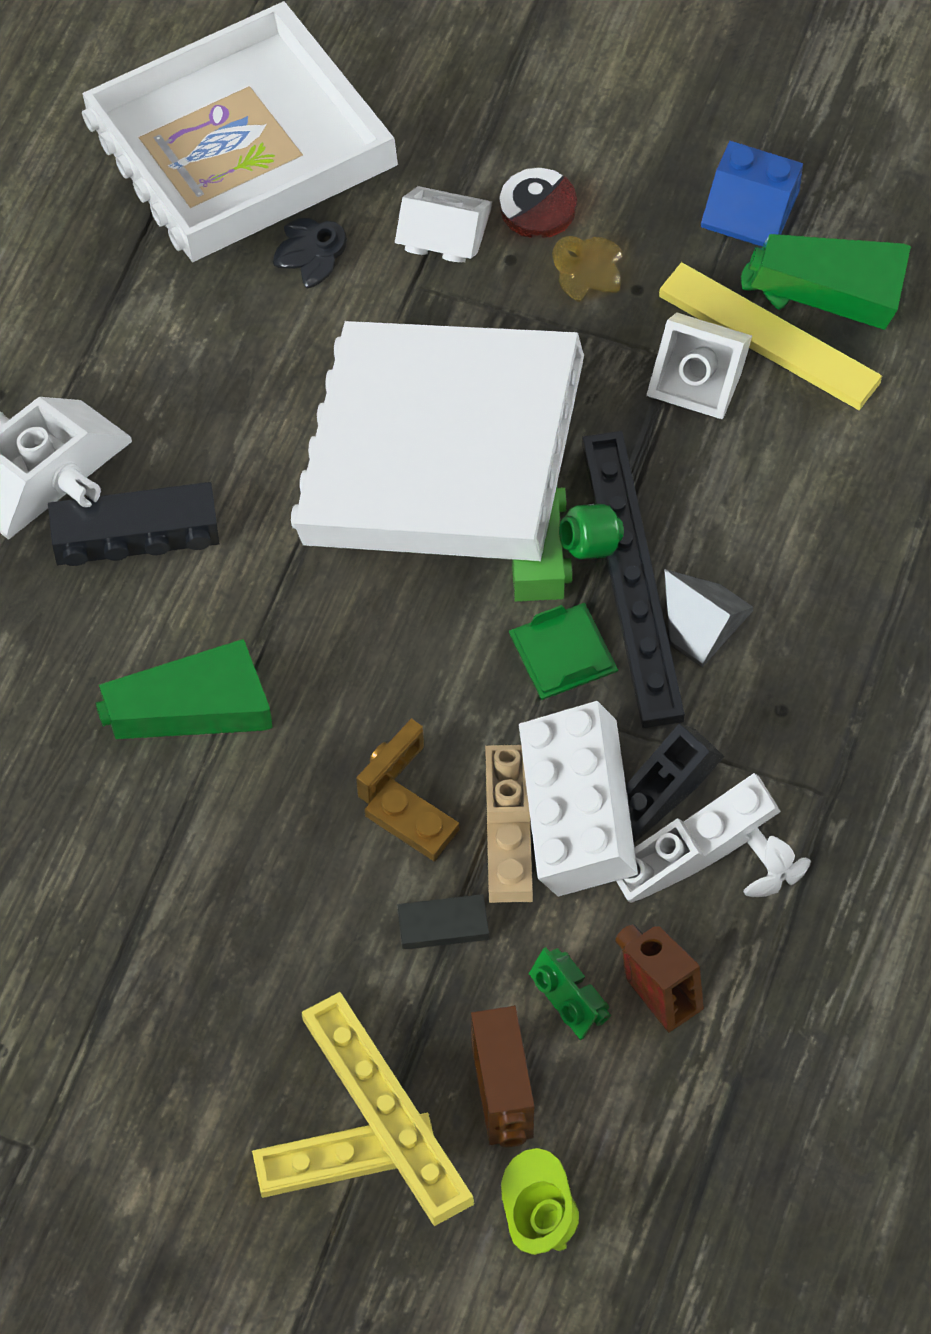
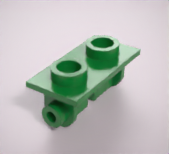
M547 947L543 948L529 975L534 980L537 988L545 994L559 1012L564 1023L582 1040L593 1022L600 1026L611 1017V1014L608 1012L609 1005L591 984L580 989L576 986L583 982L585 976L570 958L568 952H561L559 948L549 951Z

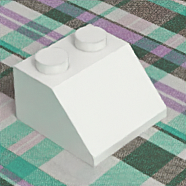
M417 186L402 197L395 243L405 245V251L426 255L428 250L443 253L442 258L445 260L466 262V258L471 259L478 253L491 212L492 201Z
M675 313L667 320L646 396L723 419L742 374L752 335L684 314Z

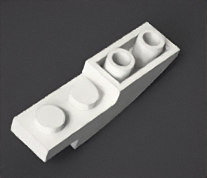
M753 773L684 822L677 818L636 846L634 849L638 875L616 880L630 903L650 896L699 872L751 840L748 836L750 832L781 811L760 777Z

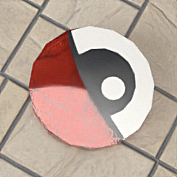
M545 168L525 169L511 176L503 185L500 194L502 219L511 230L521 236L532 238L533 234L542 235V238L552 237L564 231L575 217L577 206L575 188L565 176L554 170Z

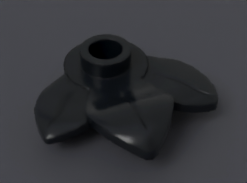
M311 218L293 220L284 226V232L288 239L283 241L277 248L273 264L278 268H301L304 286L307 289L314 287L333 272L335 258L339 257L345 250L347 242L346 233L341 225L332 221L319 224ZM331 236L327 242H322L325 237Z

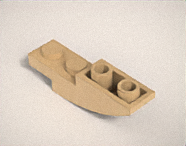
M485 746L489 903L533 902L530 811L522 746Z

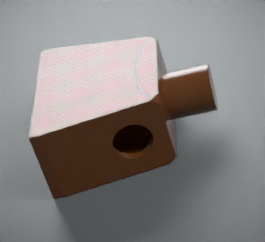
M632 924L626 926L618 933L615 942L623 952L626 979L668 1033L704 1009L700 966L660 926H654L645 933H642L636 925Z

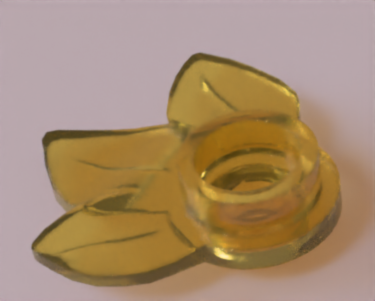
M566 236L557 241L552 251V257L556 268L560 271V286L568 296L580 302L587 294L589 288L617 293L620 290V273L614 264L623 255V251L618 245L601 237H592L583 241L578 237ZM567 250L576 253L578 257L571 256Z

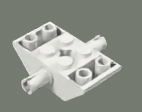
M38 397L11 419H8L0 411V533L9 540L47 510L48 503L57 502L66 494L75 499L82 507L92 506L91 502L84 495L96 503L100 497L101 489L98 484L92 482L87 477L132 442L131 437L81 400Z

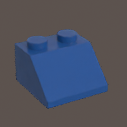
M729 141L715 173L701 221V227L763 247L769 234L781 235L800 191L803 163Z

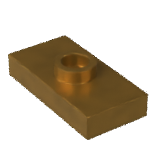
M411 718L388 744L383 742L375 749L368 766L356 777L359 798L369 804L390 778L394 780L424 748L423 726Z

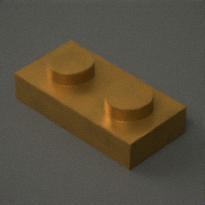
M391 778L365 808V817L432 861L438 858L459 831V822Z

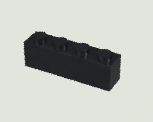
M211 482L100 496L96 503L88 497L86 499L91 502L92 506L86 508L82 507L75 499L48 503L52 547L57 566L65 564L79 566L88 561L104 559L118 561L128 556L142 554L162 555L168 551L188 548L202 550L211 545L220 544Z

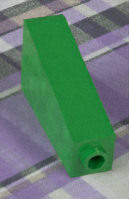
M769 234L763 247H755L748 268L754 271L751 287L885 330L898 310L911 246L902 243Z
M244 639L99 684L102 701L95 703L102 726L111 725L115 739L265 731L273 728L270 707Z

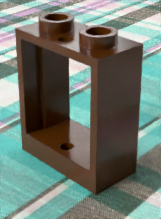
M516 1005L471 1012L472 1051L489 1145L500 1144L501 1147L506 1148L522 1145L526 1142V1139L534 1138V1101Z

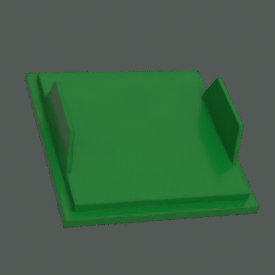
M585 603L568 609L560 605L536 614L531 623L509 630L510 637L541 700L618 672V668Z

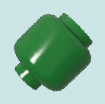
M605 504L577 505L568 511L559 526V537L562 546L573 557L578 559L605 558L612 555L624 535L621 519L617 517L610 506Z

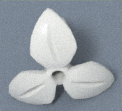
M758 828L748 834L751 840L747 843L766 866L768 874L766 877L760 878L744 889L746 896L764 897L776 894L781 889L782 881L786 880L788 884L793 885L804 876L810 866V859L805 857L793 863L795 854L784 841L774 836H770L767 841Z

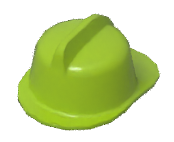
M539 1148L525 1150L512 1159L505 1169L501 1182L502 1200L512 1241L522 1252L533 1255L546 1253L551 1249L557 1251L565 1250L567 1248L566 1243L575 1234L579 1224V1211L571 1196L566 1172L561 1161L550 1151Z

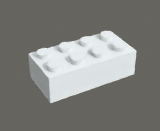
M594 701L520 723L519 730L538 879L559 897L638 875L617 720L598 701Z

